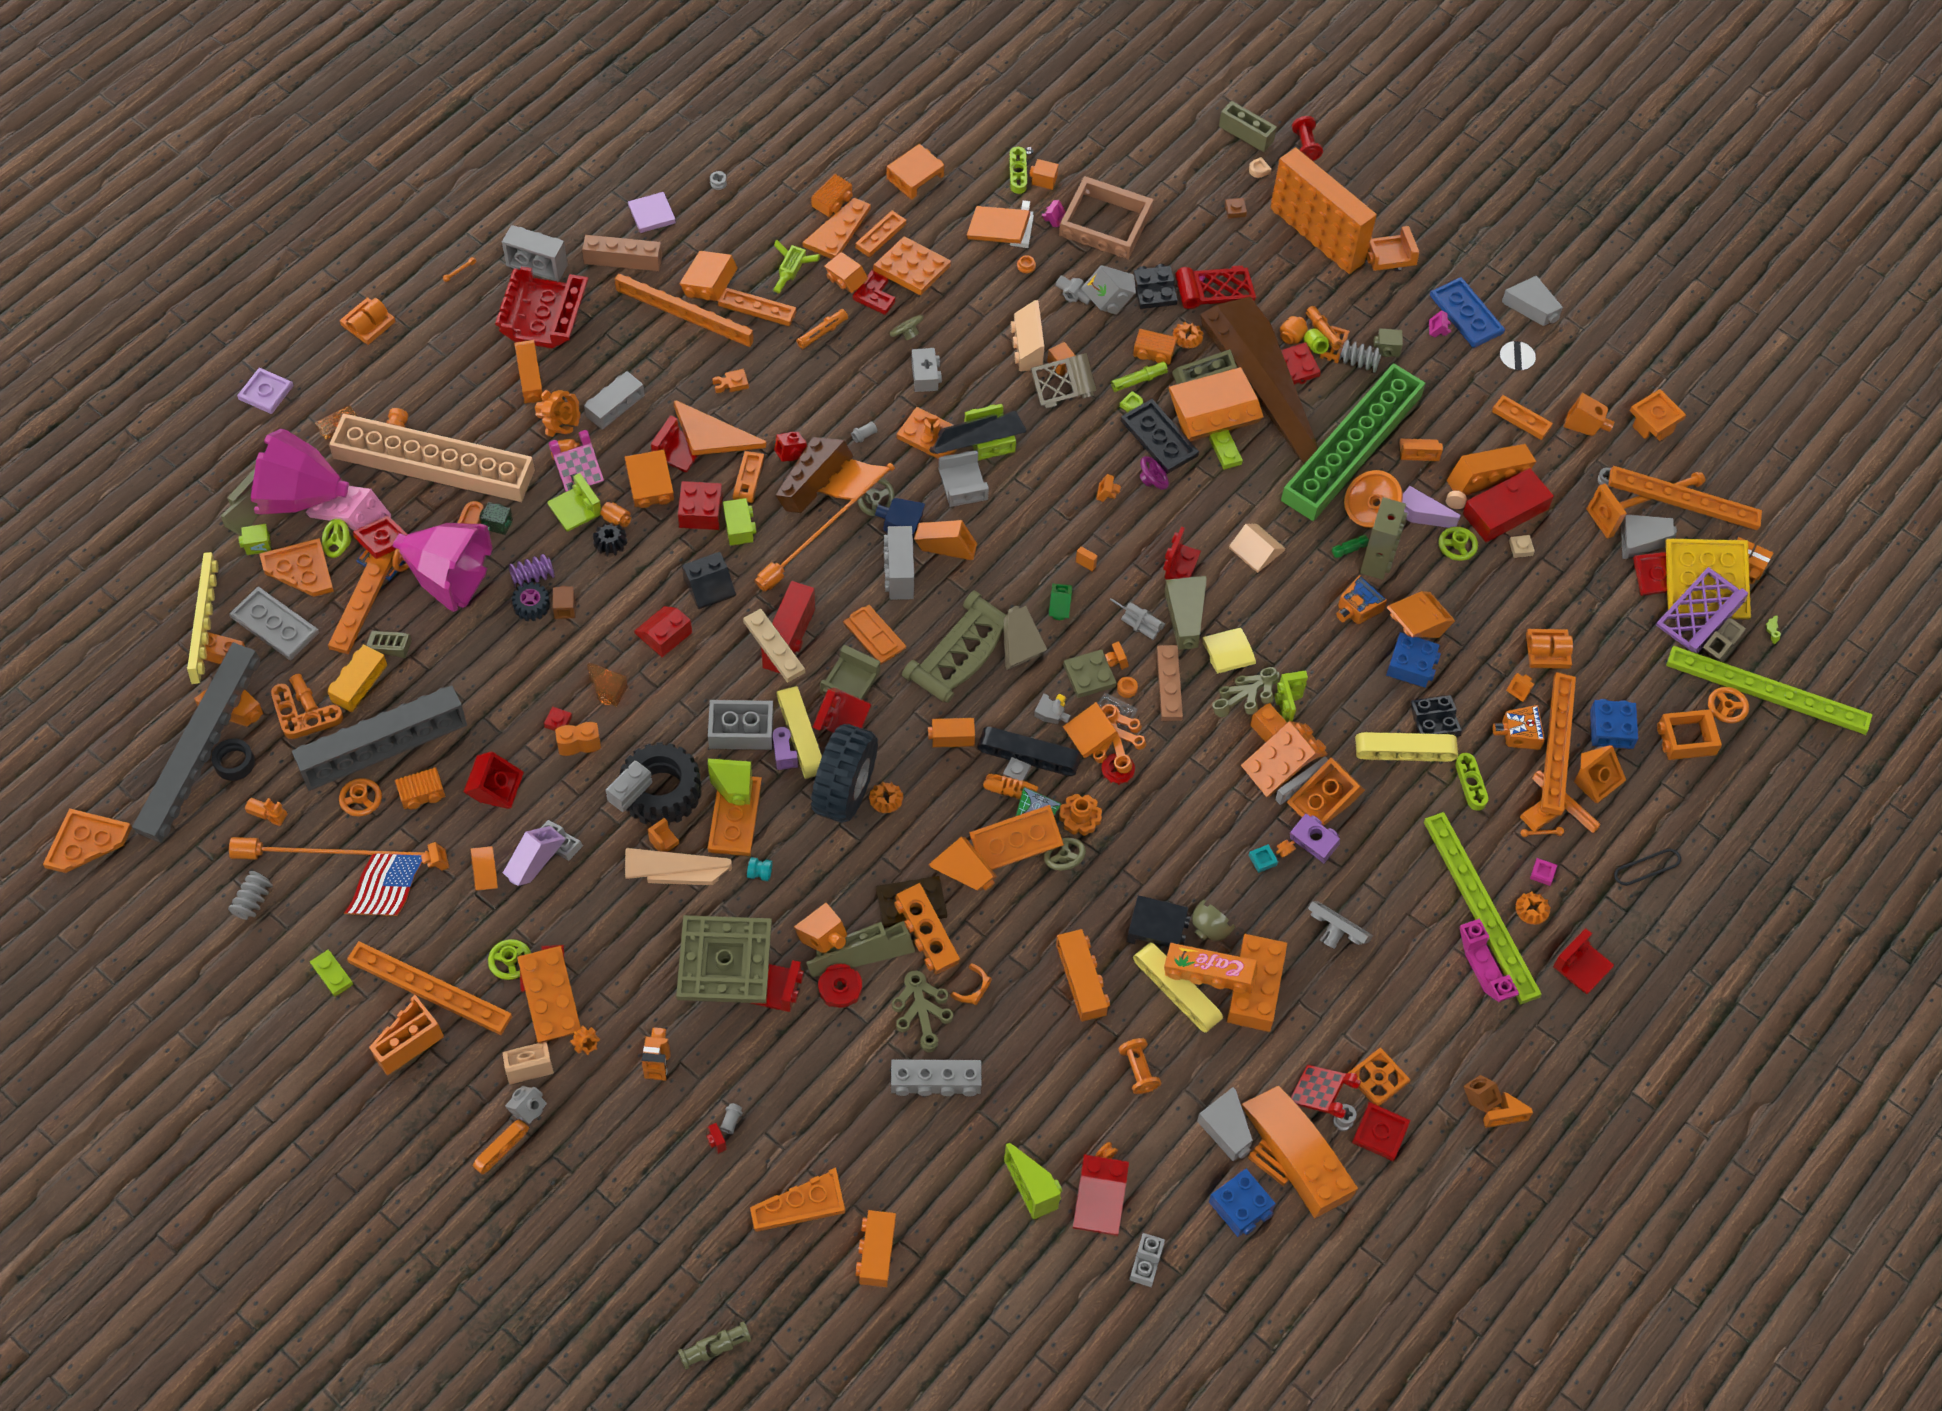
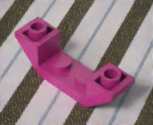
M1477 919L1460 925L1465 956L1484 992L1498 1002L1518 996L1519 992L1510 975L1503 977L1486 945L1489 935L1481 920Z

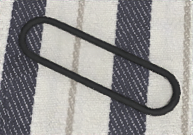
M1674 849L1662 850L1617 868L1614 872L1615 880L1625 886L1634 884L1677 867L1681 863V856ZM1666 852H1673L1678 857L1676 864L1630 882H1622L1617 876L1618 872L1622 869Z

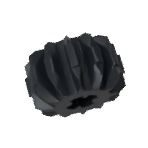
M613 522L610 525L604 523L603 528L597 526L596 532L593 533L595 549H598L600 554L605 552L607 557L610 553L616 556L617 551L623 552L624 546H627L626 531L622 530L620 524L615 526Z

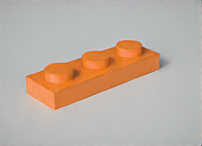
M892 210L855 243V248L870 258L906 225V219Z
M1504 395L1501 396L1492 409V412L1540 440L1545 437L1553 425L1552 422Z

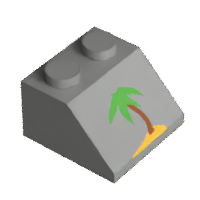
M1100 265L1082 286V290L1100 310L1117 315L1136 293L1134 275Z

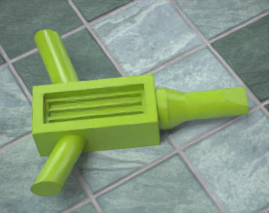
M776 239L774 246L785 259L779 268L780 278L773 291L780 294L785 283L790 279L794 280L803 263L819 261L820 254L806 256L805 249L793 245L788 251Z

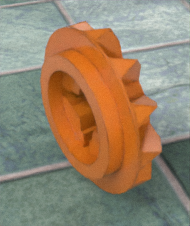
M1184 322L1182 325L1178 324L1173 330V336L1177 337V345L1183 348H1194L1201 344L1203 331L1200 330V326H1195L1193 322L1191 324ZM1190 331L1191 335H1189V337H1187L1186 339L1185 335L1187 332Z
M882 781L881 784L874 785V788L870 791L869 801L871 806L878 812L891 813L901 806L903 793L899 786L894 785L892 782L884 783ZM884 791H886L888 795H892L889 796L888 803L883 797Z
M1533 892L1523 893L1515 906L1519 918L1533 925L1546 921L1551 908L1548 905V899L1545 900L1541 894H1534ZM1530 903L1533 906L1539 905L1537 911H1535L1534 909L1528 910V908L1530 907Z

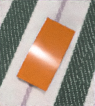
M493 847L471 848L475 891L497 889Z

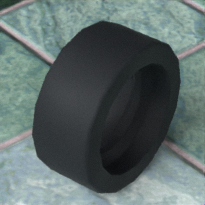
M237 738L220 742L214 748L211 756L216 773L222 779L229 781L245 778L251 773L255 764V758L250 746L245 741ZM241 751L245 754L246 758L240 766L235 768L222 767L221 760L227 753Z

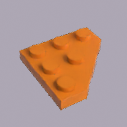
M320 538L260 553L265 575L313 597L334 592Z
M69 808L43 865L47 869L67 873L124 846L132 826L130 823Z

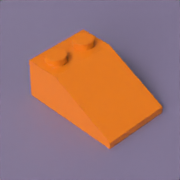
M1330 758L1287 803L1301 817L1305 814L1310 817L1313 815L1324 826L1349 807L1365 789L1336 760Z

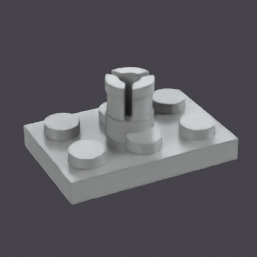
M1312 901L1308 907L1312 911L1311 916L1321 922L1322 920L1330 922L1320 941L1333 949L1336 948L1338 941L1345 932L1349 934L1348 939L1358 945L1369 943L1374 936L1319 901Z

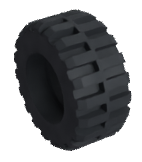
M656 742L657 745L651 746V744L644 745V749L638 748L633 751L634 755H629L625 759V764L621 766L620 774L625 769H628L629 765L635 760L651 772V776L658 773H667L680 780L678 787L666 795L656 796L644 791L626 809L630 811V815L634 819L639 817L641 823L647 824L651 822L653 826L665 818L669 826L670 822L675 821L678 823L682 821L683 816L688 817L692 813L691 808L695 809L697 807L698 799L701 798L702 793L698 764L690 753L686 754L684 748L679 747L677 749L675 744L668 743V745H663V742Z

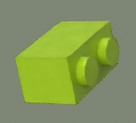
M747 498L723 501V511L730 546L754 542L753 534H757L755 522H751L750 518L753 517L752 505L748 506Z

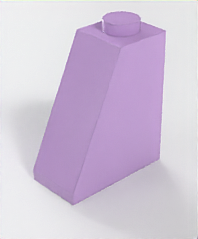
M551 826L526 831L503 874L509 878L511 883L517 886L531 883L563 844L565 838Z

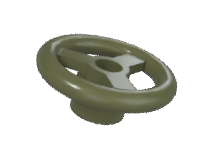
M917 315L898 325L890 331V336L895 337L903 334L906 341L919 334L916 325L923 321V315Z
M881 478L877 483L884 485L885 489L878 491L871 488L864 494L865 501L868 504H872L871 509L867 508L864 504L863 495L857 500L860 509L867 515L875 516L878 502L883 496L889 494V499L885 506L890 508L892 500L895 498L893 487L884 478ZM874 493L877 496L875 500L872 498Z
M1062 838L1064 846H1062L1057 855L1050 858L1053 850L1044 853L1046 865L1058 871L1069 870L1079 865L1086 854L1085 846L1081 841L1075 838ZM1069 844L1079 848V855L1071 853Z

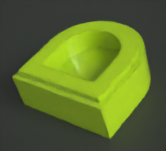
M1131 391L1120 402V407L1129 412L1142 405L1143 399Z

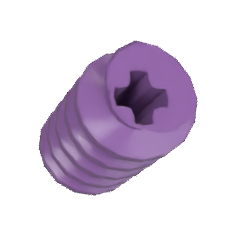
M544 554L540 555V561L537 557H533L532 563L525 559L524 566L520 561L517 562V568L513 564H509V571L515 588L516 583L523 587L525 580L530 584L532 578L538 583L539 576L547 580L548 573L552 578L555 577L551 561Z

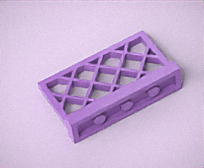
M1708 567L1656 623V626L1686 647L1688 651L1698 654L1715 631L1718 632L1729 617L1731 618L1747 599L1748 592L1743 588L1739 590ZM1707 575L1713 577L1716 585L1704 586L1705 577ZM1720 589H1729L1733 594L1730 597L1721 598ZM1702 590L1703 599H1691L1693 591ZM1705 590H1717L1718 598L1706 599ZM1718 602L1719 609L1708 612L1707 603ZM1704 603L1705 612L1693 613L1692 604ZM1689 604L1690 613H1678L1680 605ZM1705 616V625L1695 626L1694 617ZM1691 617L1692 626L1680 627L1679 618ZM1676 618L1677 627L1669 628L1664 624L1667 619ZM1681 631H1692L1693 638L1689 642L1681 637Z

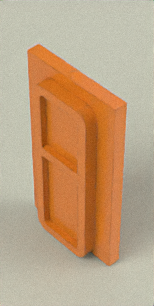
M870 605L861 607L843 621V624L873 658L880 661V665L906 649V645Z

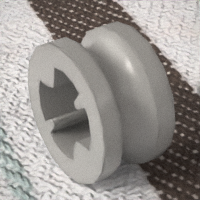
M721 171L713 172L710 175L711 187L715 190L724 189L727 185L726 174Z
M1603 468L1597 478L1600 485L1606 483L1608 486L1609 480L1606 479L1607 477L1604 478V476L1610 477L1611 468Z

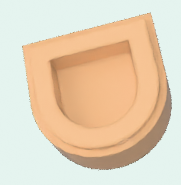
M1260 157L1250 163L1249 173L1253 177L1261 178L1271 174V168Z

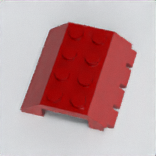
M521 266L520 270L513 269L504 295L506 297L503 298L499 310L501 312L498 313L495 325L500 328L499 331L514 342L534 340L535 346L554 348L568 341L588 283V277L569 274L567 283L534 278L533 270L529 267Z

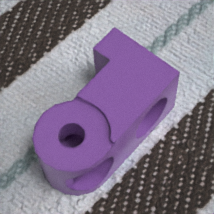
M785 727L776 728L773 732V746L777 770L797 768V752L790 751V730Z

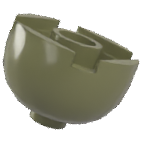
M1202 900L1192 915V923L1197 929L1194 933L1203 941L1207 938L1211 941H1221L1227 938L1236 928L1235 925L1232 924L1230 927L1227 924L1229 919L1211 904L1206 907L1204 905L1206 901Z

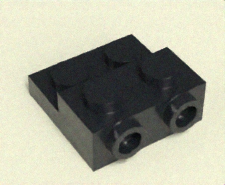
M1158 264L1155 268L1140 266L1134 270L1135 290L1140 309L1177 305L1178 299L1174 288L1171 266Z

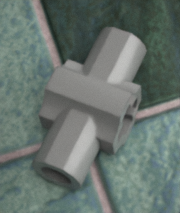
M1062 275L1058 278L1055 286L1063 290L1062 294L1067 301L1076 302L1080 300L1086 305L1090 303L1091 299L1082 290L1083 280L1080 278L1069 280Z

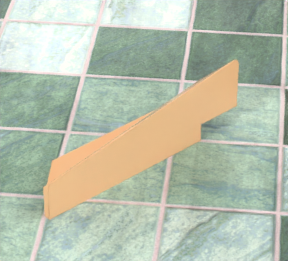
M626 848L625 878L647 877L648 883L714 885L721 875L728 870H732V860L728 858Z

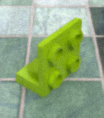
M580 473L573 476V489L548 501V506L567 532L600 516V500Z
M1306 671L1282 674L1280 682L1277 683L1278 690L1275 693L1276 705L1280 706V715L1287 723L1289 721L1293 722L1296 712L1294 701L1303 697L1308 679Z

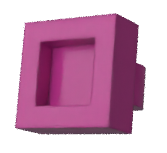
M1053 200L1051 205L1046 207L1047 211L1042 214V217L1045 221H1050L1053 227H1059L1066 211L1060 200Z
M1441 310L1429 319V335L1437 337L1440 334L1446 336L1451 333V330L1448 329L1451 322L1448 320L1446 312Z

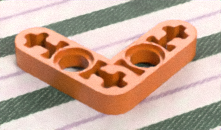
M277 684L271 690V696L282 731L288 739H296L337 726L343 721L342 710L337 705H329L298 715L291 691L286 684ZM279 692L284 693L286 701H281ZM289 707L292 709V712L288 715L281 714L284 708ZM331 713H335L336 717L331 718ZM309 719H318V723L316 725H307ZM292 721L294 731H290L288 722Z

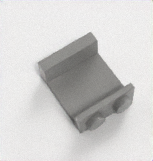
M977 450L939 457L938 469L949 507L988 500L989 488L987 482L984 483L981 476Z

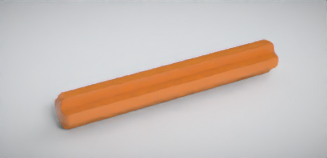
M1539 770L1533 775L1532 779L1543 788L1544 773ZM1565 792L1564 807L1590 832H1596L1601 824Z

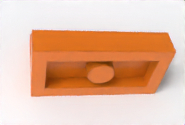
M1401 438L1399 441L1400 460L1440 461L1443 445L1438 440Z

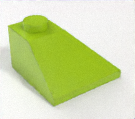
M708 759L710 783L727 802L735 805L750 804L753 784L751 762Z

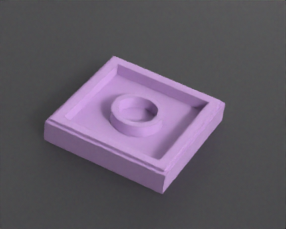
M664 192L628 201V206L640 233L676 223Z
M258 368L237 396L239 400L272 414L292 389L293 383L262 368Z

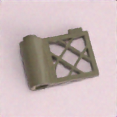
M1087 353L1031 368L1040 406L1045 405V409L1057 406V401L1082 395L1084 399L1094 396L1093 392L1097 391ZM1065 363L1067 372L1063 378L1054 371L1057 365ZM1044 369L1050 373L1046 382L1038 379L1037 370ZM1052 374L1062 380L1057 389L1047 384ZM1064 381L1071 385L1073 393L1065 395L1059 391ZM1046 386L1055 391L1052 399L1044 401L1042 392Z

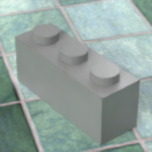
M626 371L618 376L609 386L604 387L594 398H590L584 405L586 417L603 430L645 396L643 384Z

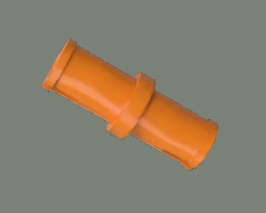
M295 674L290 677L289 681L296 692L295 697L301 702L305 713L319 709L312 697L313 693L310 688H307L302 675Z

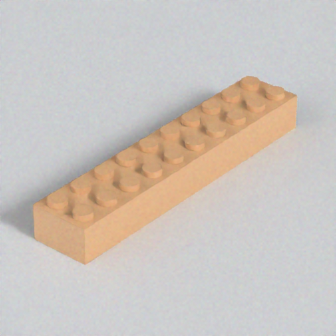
M344 413L329 444L333 459L518 502L523 501L535 471L533 458L530 456Z

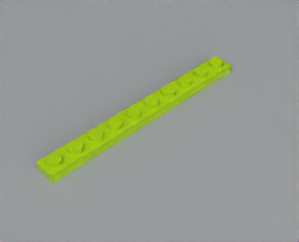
M1673 646L1666 664L1668 667L1737 689L1740 692L1864 735L1868 732L1872 718L1870 713Z
M1442 812L1425 818L1424 824L1475 920L1480 919L1489 935L1487 943L1504 975H1510L1519 992V995L1516 997L1520 1005L1540 998L1541 992L1445 813Z

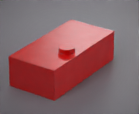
M1529 468L1469 499L1466 502L1463 515L1483 540L1488 542L1549 510L1554 495Z
M791 581L772 624L795 654L801 650L802 638L815 611V589ZM761 647L763 668L780 673Z

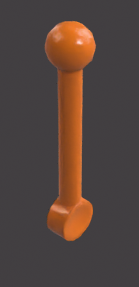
M471 257L467 263L449 275H444L443 280L449 282L451 277L469 265H474L476 259Z
M1557 827L1556 830H1537L1536 832L1523 829L1520 834L1522 837L1541 834L1562 836L1564 829Z

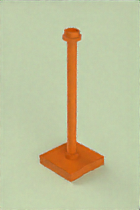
M1701 472L1692 473L1691 478L1673 484L1683 487L1691 485L1699 487L1705 482V476ZM1606 483L1598 486L1586 510L1606 538L1609 539L1614 537L1627 513L1624 509L1652 499L1639 495L1619 502Z

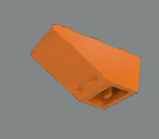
M1421 591L1387 606V609L1391 612L1390 616L1404 627L1403 631L1410 637L1440 638L1455 622L1453 617L1431 592Z

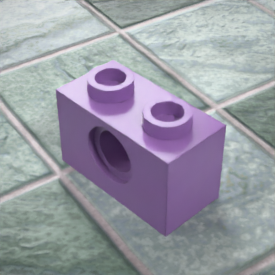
M1305 814L1290 832V839L1324 864L1340 845L1339 835L1333 829H1326L1322 826V822L1313 815L1310 817ZM1317 833L1322 838L1315 841L1311 839V835Z

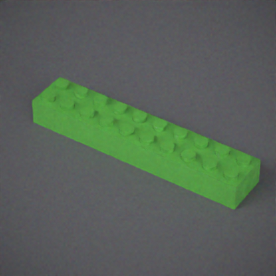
M1393 363L1284 487L1281 501L1314 522L1422 397L1426 383Z

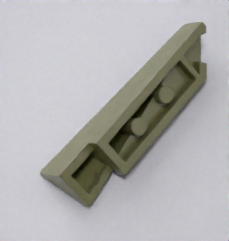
M255 468L228 496L230 507L221 515L224 526L242 536L241 527L251 526L259 515L254 512L255 506L258 507L257 503L251 501Z
M904 921L884 930L880 922L848 934L845 938L846 944L841 949L833 947L826 953L816 950L817 956L813 960L807 961V966L811 976L817 977L821 976L829 966L834 964H846L853 968L914 953L915 948Z

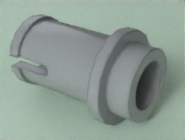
M869 422L859 429L855 428L851 432V436L856 443H861L868 436L877 433V427L873 422Z
M730 1103L729 1107L725 1109L726 1115L720 1126V1130L727 1134L734 1133L738 1118L743 1114L741 1106Z

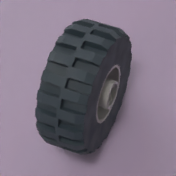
M843 724L836 728L822 755L813 784L811 807L817 815L841 823L848 822L855 816L870 783L877 757L878 738L873 732L850 724Z

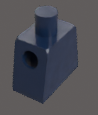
M893 498L890 508L878 504L875 516L885 519L883 530L887 533L890 526H912V537L914 539V534L923 516L925 503Z

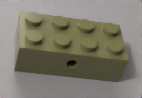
M1382 497L1361 567V574L1383 580L1385 572L1390 573L1408 514L1404 512L1405 503Z

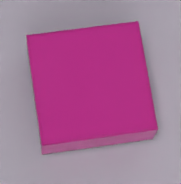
M1537 858L1530 879L1550 886L1557 865Z

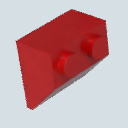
M664 606L634 630V633L663 658L692 634L691 620L678 608Z
M492 751L478 755L464 793L480 803L510 809L524 771Z

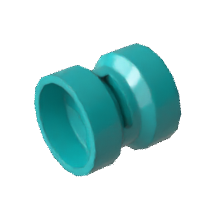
M751 857L748 864L747 878L755 879L760 877L762 881L769 882L773 861L764 860L762 862L758 858Z

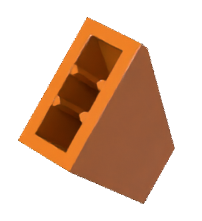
M534 340L516 342L514 344L524 403L543 401L541 398L543 391Z
M962 520L919 523L914 534V540L922 551L973 560L977 542Z
M244 689L240 696L239 705L234 707L231 713L230 721L247 727L259 720L264 713L260 703ZM204 690L201 694L194 698L197 707L200 701L202 700L206 690Z
M960 837L929 864L931 868L979 891L983 889L987 891L995 884L993 880L997 878V875L966 837Z

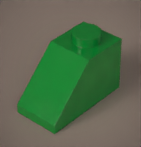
M1052 583L1049 616H1053V619L1065 620V618H1069L1072 585Z

